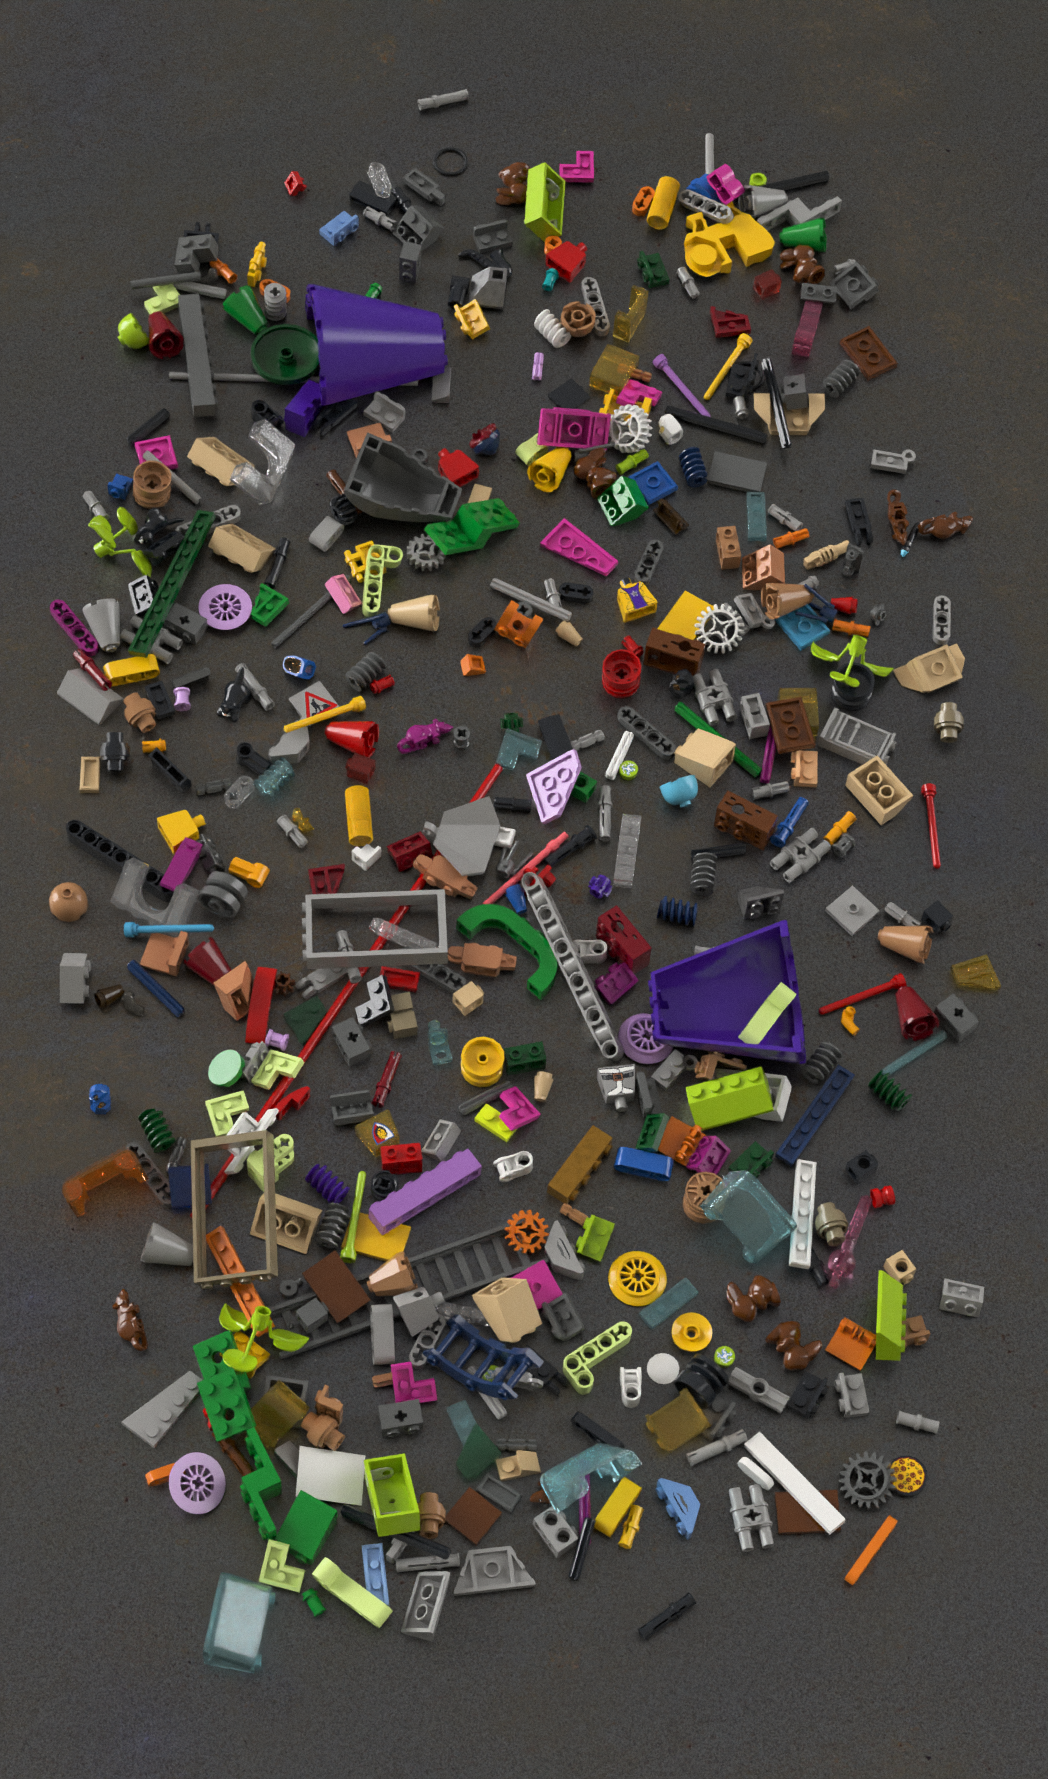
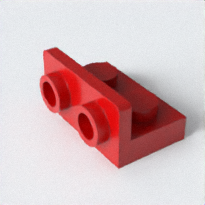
M420 1143L390 1145L380 1148L382 1171L387 1170L395 1175L422 1172Z

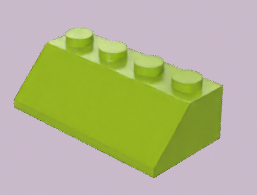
M762 1066L686 1087L688 1103L695 1125H699L702 1128L701 1131L774 1111L767 1076Z
M879 1270L876 1360L900 1361L901 1352L905 1353V1340H901V1337H905L906 1324H902V1321H906V1309H902V1305L906 1306L907 1293H903V1285L883 1270Z

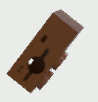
M652 628L645 646L643 665L674 675L679 670L687 669L693 676L700 671L705 644L698 640L685 638L679 634L675 635Z
M727 790L717 807L714 826L722 832L733 835L737 840H743L764 851L770 842L771 835L775 832L778 815ZM741 805L745 813L738 814L732 811L731 806Z

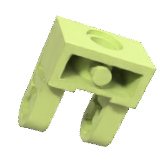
M288 1134L279 1135L274 1139V1147H276V1149L274 1148L275 1182L279 1180L278 1174L294 1161V1141ZM281 1142H288V1146L281 1147ZM262 1147L258 1151H253L248 1156L247 1169L248 1176L264 1192Z

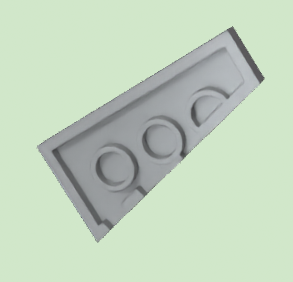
M188 1371L121 1422L122 1425L155 1448L199 1395L200 1391L197 1383L202 1381V1379L193 1372Z

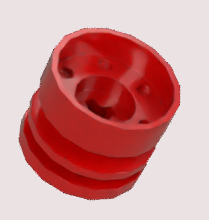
M620 649L611 652L603 661V688L609 695L615 698H627L635 694L640 687L641 681L640 659L629 650Z

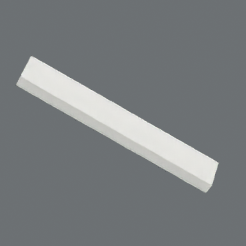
M797 1159L795 1163L789 1266L809 1270L817 1162Z
M758 1432L744 1444L747 1451L829 1535L845 1523L846 1519L761 1432Z

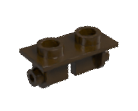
M660 499L658 501L659 506L653 509V512L675 535L689 527L685 519L667 500Z

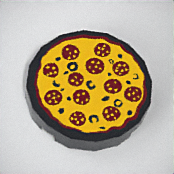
M906 1455L899 1456L891 1462L888 1469L895 1470V1473L891 1475L897 1479L896 1482L891 1483L896 1487V1490H892L895 1494L913 1497L925 1488L928 1480L927 1470L919 1459Z

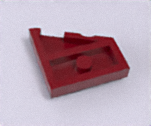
M714 306L710 307L716 338L736 336L742 333L751 334L748 315L736 314L729 310L722 312L716 310Z
M345 864L308 869L312 894H337L345 871Z

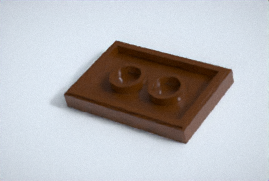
M870 326L840 339V345L859 367L867 380L892 370L898 365Z
M802 697L765 703V709L779 754L815 748V740Z
M333 1251L302 1273V1276L319 1300L325 1303L329 1310L328 1313L336 1324L371 1300L336 1251Z
M818 1490L839 1512L837 1490ZM775 1492L778 1535L828 1533L788 1492ZM841 1526L832 1533L841 1532Z

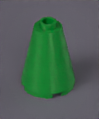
M818 218L783 228V232L779 234L780 243H783V246L792 248L798 245H807L812 247L815 252L824 253L827 246L825 218Z
M246 285L239 288V293L233 292L224 301V307L222 308L253 334L258 335L267 329L269 323L252 288Z

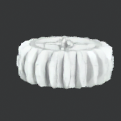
M630 404L620 406L619 409L614 410L615 415H611L612 420L610 421V434L608 437L612 439L610 443H615L614 448L624 453L638 452L640 449L645 448L644 443L649 442L647 437L652 436L649 430L653 429L649 426L652 420L647 419L649 414L644 413L643 408ZM630 414L632 415L631 418H628L627 421H624V419H625L628 415H630ZM635 437V439L632 442L627 443L629 439Z
M714 604L713 611L709 606L706 608L708 613L701 611V615L704 618L697 617L696 620L700 623H696L694 627L700 630H696L695 635H701L697 640H704L705 646L709 645L708 652L713 647L715 648V654H717L718 648H721V653L724 654L725 647H727L728 651H732L731 644L737 647L738 644L735 640H742V637L738 634H744V630L739 629L744 627V623H738L742 619L741 616L734 617L737 614L736 610L730 613L731 606L726 611L724 610V604H721L720 609H718L717 604ZM715 615H724L730 620L722 622ZM711 618L713 628L705 633L704 624L707 619ZM716 624L719 627H724L722 629L723 633H720V631H714V629H716L717 627ZM734 625V635L728 640L726 630ZM717 636L723 643L713 642L709 637Z

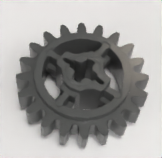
M865 1451L864 1457L856 1453L857 1460L849 1457L851 1464L843 1463L846 1471L839 1472L844 1478L839 1479L838 1482L841 1485H845L840 1490L842 1493L847 1492L844 1496L846 1500L852 1498V1506L859 1502V1509H862L864 1504L867 1505L868 1510L871 1509V1504H874L878 1509L879 1501L887 1504L885 1496L892 1498L889 1490H896V1487L891 1484L897 1481L896 1477L891 1476L895 1473V1470L888 1469L891 1465L890 1461L883 1463V1455L877 1459L876 1452L871 1457L868 1456L867 1451ZM870 1465V1466H874V1467H877V1468H876V1469H872V1470H867V1469H864L862 1466ZM856 1472L858 1480L856 1485L851 1487V1478L853 1473ZM883 1474L884 1484L880 1490L877 1486V1482L879 1477ZM863 1475L865 1478L867 1477V1479H871L872 1486L871 1484L864 1482ZM868 1491L874 1495L863 1496L858 1493Z

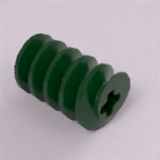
M881 1070L871 1079L868 1088L874 1089V1094H880L879 1098L881 1100L886 1099L885 1104L891 1105V1110L900 1111L910 1101L912 1094L905 1096L907 1089L899 1091L901 1084L898 1083L894 1086L895 1078L888 1080L890 1073L882 1075L883 1070Z
M151 1108L142 1112L138 1116V1120L141 1122V1127L144 1129L145 1135H147L151 1148L154 1149L153 1152L161 1153L170 1148L176 1142V1139L170 1138L173 1133L172 1131H167L170 1127L168 1124H165L166 1118L162 1117L163 1111H156V1109Z

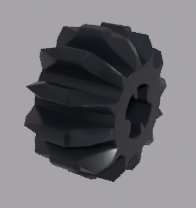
M345 494L339 495L330 501L331 513L336 521L345 526L357 520L358 513L356 507L348 500Z

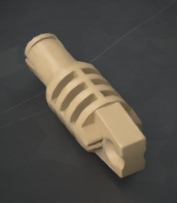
M845 540L834 546L828 545L812 552L804 558V567L808 570L836 560L839 555L846 553L849 541Z

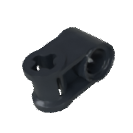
M259 399L252 403V419L267 434H271L274 428L284 423L281 415L273 410L264 400Z

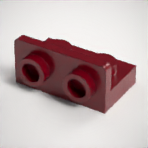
M421 831L386 846L388 853L396 861L397 869L400 872L414 866L413 862L420 854L429 858L433 857L430 842Z

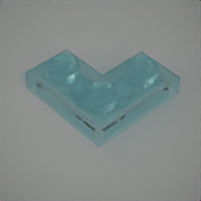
M507 728L495 764L513 771L518 754L536 760L542 741Z

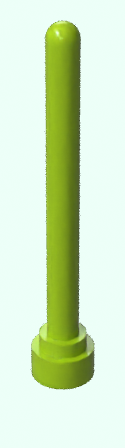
M364 1171L358 1173L346 1247L340 1253V1258L344 1263H355L357 1253L355 1252L354 1243L366 1179Z

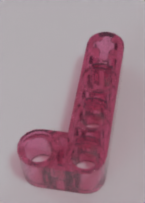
M805 301L794 338L793 355L809 358L823 307L822 302Z

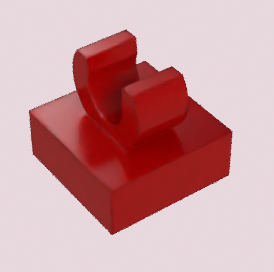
M292 171L284 182L290 196H296L299 191L303 192L307 185L303 184L304 178L300 177L298 171Z

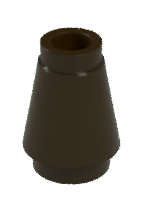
M118 984L97 990L94 998L100 1008L108 1007L124 995L125 991L122 985Z

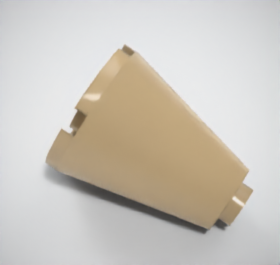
M431 594L392 604L391 608H388V616L392 623L428 631H437L439 627V617H437L439 601L437 595Z

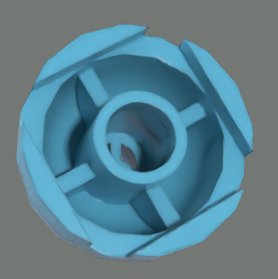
M689 775L679 778L674 782L670 781L661 785L660 790L662 796L669 804L680 805V808L690 805V801L696 797L698 783L695 775Z

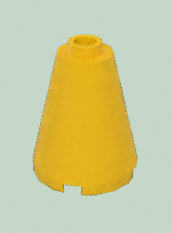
M556 447L530 464L527 470L528 478L536 483L534 486L543 492H552L559 487L572 457L570 450L567 447Z

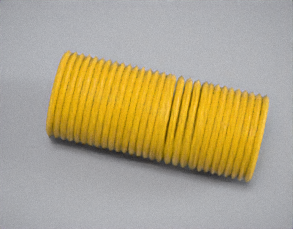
M665 176L659 179L647 217V223L655 229H665L670 221L680 188L679 182L673 177Z
M360 785L351 786L345 790L349 843L354 846H365L373 841L369 789Z

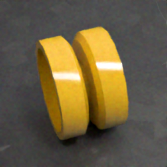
M476 1037L467 1042L461 1053V1074L468 1083L477 1087H489L501 1078L505 1059L504 1050L501 1045L488 1037Z

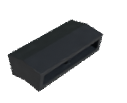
M360 180L349 194L351 201L365 208L369 206L378 212H383L387 217L396 206V197Z
M559 714L538 720L552 760L573 749Z
M157 747L149 754L152 764L182 793H185L192 787L191 780ZM160 759L168 766L166 769L158 762ZM174 773L182 780L180 783L172 776Z

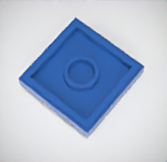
M658 461L628 477L636 481L647 505L678 490L677 484Z

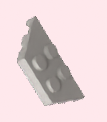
M511 1546L469 1550L454 1589V1596L535 1587V1581L530 1577Z

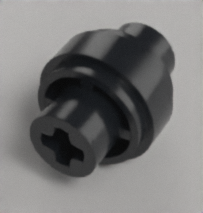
M122 732L106 733V742L102 743L100 747V757H102V761H106L107 771H124V761H128V757H130V747L128 743L123 742Z

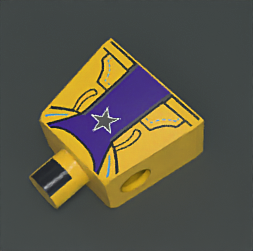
M624 578L620 581L622 588L618 589L617 601L624 623L656 613L658 602L643 582L639 581L632 584L630 578Z

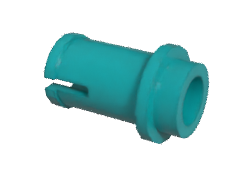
M550 268L545 273L546 278L542 284V288L545 291H552L555 281L559 278V272L554 268Z

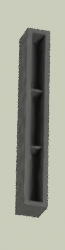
M199 294L178 295V310L182 336L184 338L183 345L193 416H215V408H218V399L214 397L216 385L212 383V380H214V371L210 369L212 357L211 355L208 356L210 344L206 342L208 330L204 328V325H206V316L202 314L204 303L200 301Z

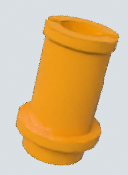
M161 738L157 741H142L143 753L152 752L156 747L162 753L166 751V741Z

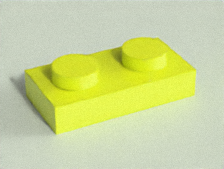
M486 1103L474 1121L505 1142H508L517 1129L511 1131L499 1118L501 1113Z

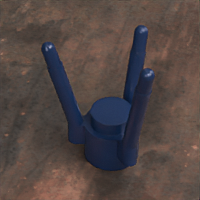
M805 584L804 587L825 604L823 607L812 602L808 604L819 610V615L822 617L798 611L795 612V615L818 620L825 624L827 621L831 623L838 611L834 608L835 605L829 603L809 585Z
M384 611L372 617L343 624V627L346 628L372 621L374 628H379V630L364 642V645H367L381 633L387 631L386 626H389L391 623L388 614Z

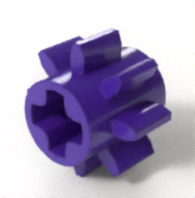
M599 875L598 878L593 876L588 886L590 894L598 899H601L603 895L608 897L612 891L610 879L604 875Z

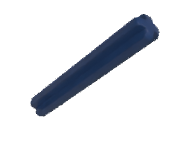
M132 960L127 964L128 970L176 1017L184 1014V1007L136 960Z

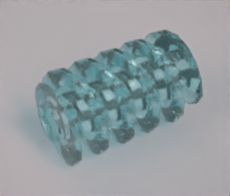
M283 757L275 761V765H271L269 770H265L264 775L262 774L258 779L254 780L255 788L263 796L268 794L273 797L272 789L278 792V784L281 787L285 786L283 779L289 782L290 778L288 775L295 777L292 766Z

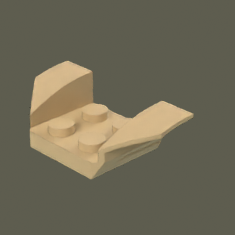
M754 393V410L768 424L770 434L779 435L770 402V393ZM808 393L807 408L787 410L786 404H782L790 435H807L811 425L825 410L824 394Z
M957 643L951 646L944 645L912 659L906 665L894 669L893 672L902 687L922 693H930L963 678L961 673L965 657Z

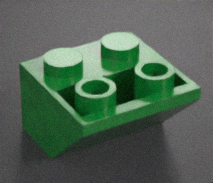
M621 476L597 497L610 525L613 527L635 520L649 509L636 481Z

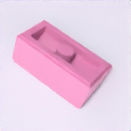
M344 574L331 577L325 583L327 590L343 614L362 605L361 600Z

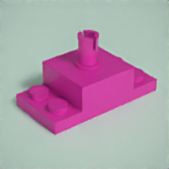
M541 408L537 444L572 448H589L608 444L611 414L591 412L583 409Z

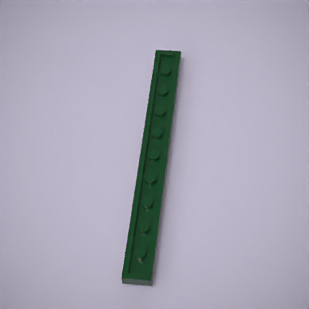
M197 510L128 649L130 655L147 658L216 518L214 512Z

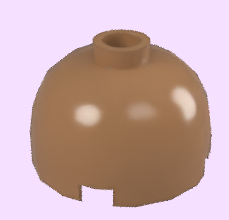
M579 301L567 304L561 313L562 328L565 327L566 333L570 332L572 337L586 336L595 325L596 314L594 309L587 303L586 305L580 304Z
M61 883L50 894V910L61 921H76L87 911L88 899L86 892L76 883Z

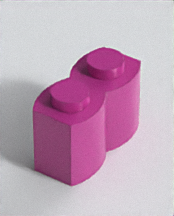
M727 164L722 165L707 176L710 186L716 190L719 199L725 205L745 193L743 185L735 178L734 172Z

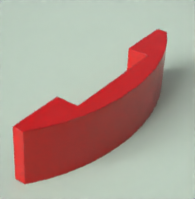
M257 968L248 1012L245 1043L255 1044L256 1042L260 1043L263 1041L265 1044L277 969Z

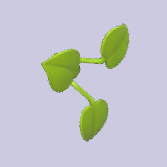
M124 507L117 509L118 519L124 528L114 536L111 532V525L104 516L98 515L89 522L88 526L94 529L103 539L94 545L95 553L100 558L108 554L113 556L115 554L131 553L133 561L143 576L151 577V563L141 550L127 549L114 551V548H116L114 539L126 530L132 536L138 531L135 519Z
M853 635L851 643L847 644L839 656L820 648L814 642L811 645V652L814 656L830 662L840 661L849 650V654L852 657L845 675L832 671L830 672V677L852 687H858L860 684L857 679L848 676L855 657L860 655V663L867 666L873 674L886 677L893 671V668L880 667L864 662L867 639L859 635Z
M226 1303L220 1312V1324L232 1332L247 1331V1329L251 1328L250 1325H253V1332L245 1352L238 1349H228L223 1354L224 1363L240 1372H250L257 1366V1358L248 1355L257 1331H263L268 1326L269 1337L274 1339L273 1344L277 1348L289 1352L299 1350L308 1342L309 1337L284 1329L272 1330L273 1321L269 1320L271 1310L265 1306H257L249 1321L243 1312L231 1308Z

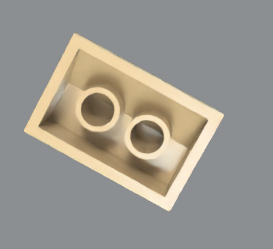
M215 437L196 438L187 456L194 465L204 468L208 475L218 478L219 482L224 486L237 485L255 467L254 464Z
M232 523L216 527L208 547L213 549L214 553L226 556L228 561L240 564L245 571L250 573L260 571L276 550L273 546Z
M878 755L849 773L847 777L846 787L880 825L895 817L913 797L912 793Z
M275 1193L277 1244L307 1254L317 1231L323 1210ZM263 1194L258 1202L250 1235L266 1240L265 1199Z

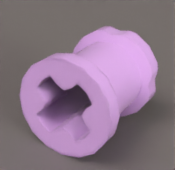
M187 687L175 688V710H189L191 708L189 703L190 689Z
M269 1029L265 1045L267 1047L281 1048V1051H285L289 1041V1034L282 1035Z

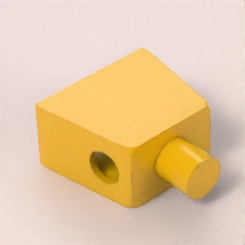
M187 810L157 818L158 828L174 855L185 837L195 841L198 840V828L206 825L201 814L191 818Z

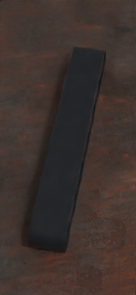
M71 820L67 823V838L72 844L162 901L172 902L177 897L176 892L172 890L165 892L164 890L167 888L160 886L164 876L163 873L81 821ZM135 869L140 870L139 872H133ZM150 879L156 880L154 882H149Z

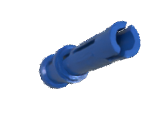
M799 797L784 822L778 824L777 831L770 837V842L779 848L786 845L788 836L793 834V827L809 805L807 799Z

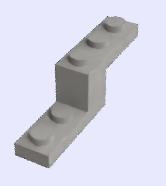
M837 196L810 211L799 198L788 201L780 208H775L771 213L759 217L757 223L768 231L786 220L791 226L818 218H825L826 220L840 212L842 200Z

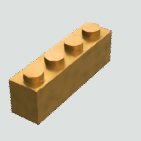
M592 1125L548 1184L547 1193L562 1203L568 1204L570 1200L574 1201L580 1192L578 1191L582 1185L585 1186L590 1180V1173L593 1170L597 1171L600 1167L602 1157L604 1155L608 1156L613 1148L612 1137Z

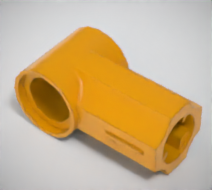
M238 857L232 859L228 869L230 874L245 879L248 884L255 888L262 887L270 872L269 868L264 864H252Z

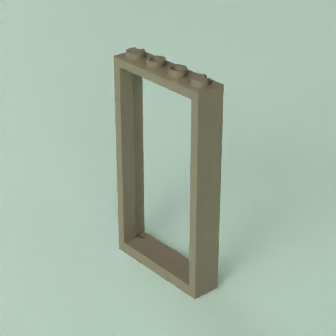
M263 1130L192 1140L191 1180L194 1283L201 1286L202 1289H212L214 1285L229 1287L237 1282L240 1284H251L253 1280L268 1282L271 1281V1278L278 1277L273 1134ZM263 1144L267 1269L207 1277L204 1152Z

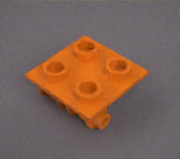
M672 1116L667 1123L658 1151L686 1166L690 1156L698 1147L699 1141L706 1135L701 1132L702 1128L699 1125L691 1127Z
M844 1317L825 1351L861 1371L876 1346V1335Z

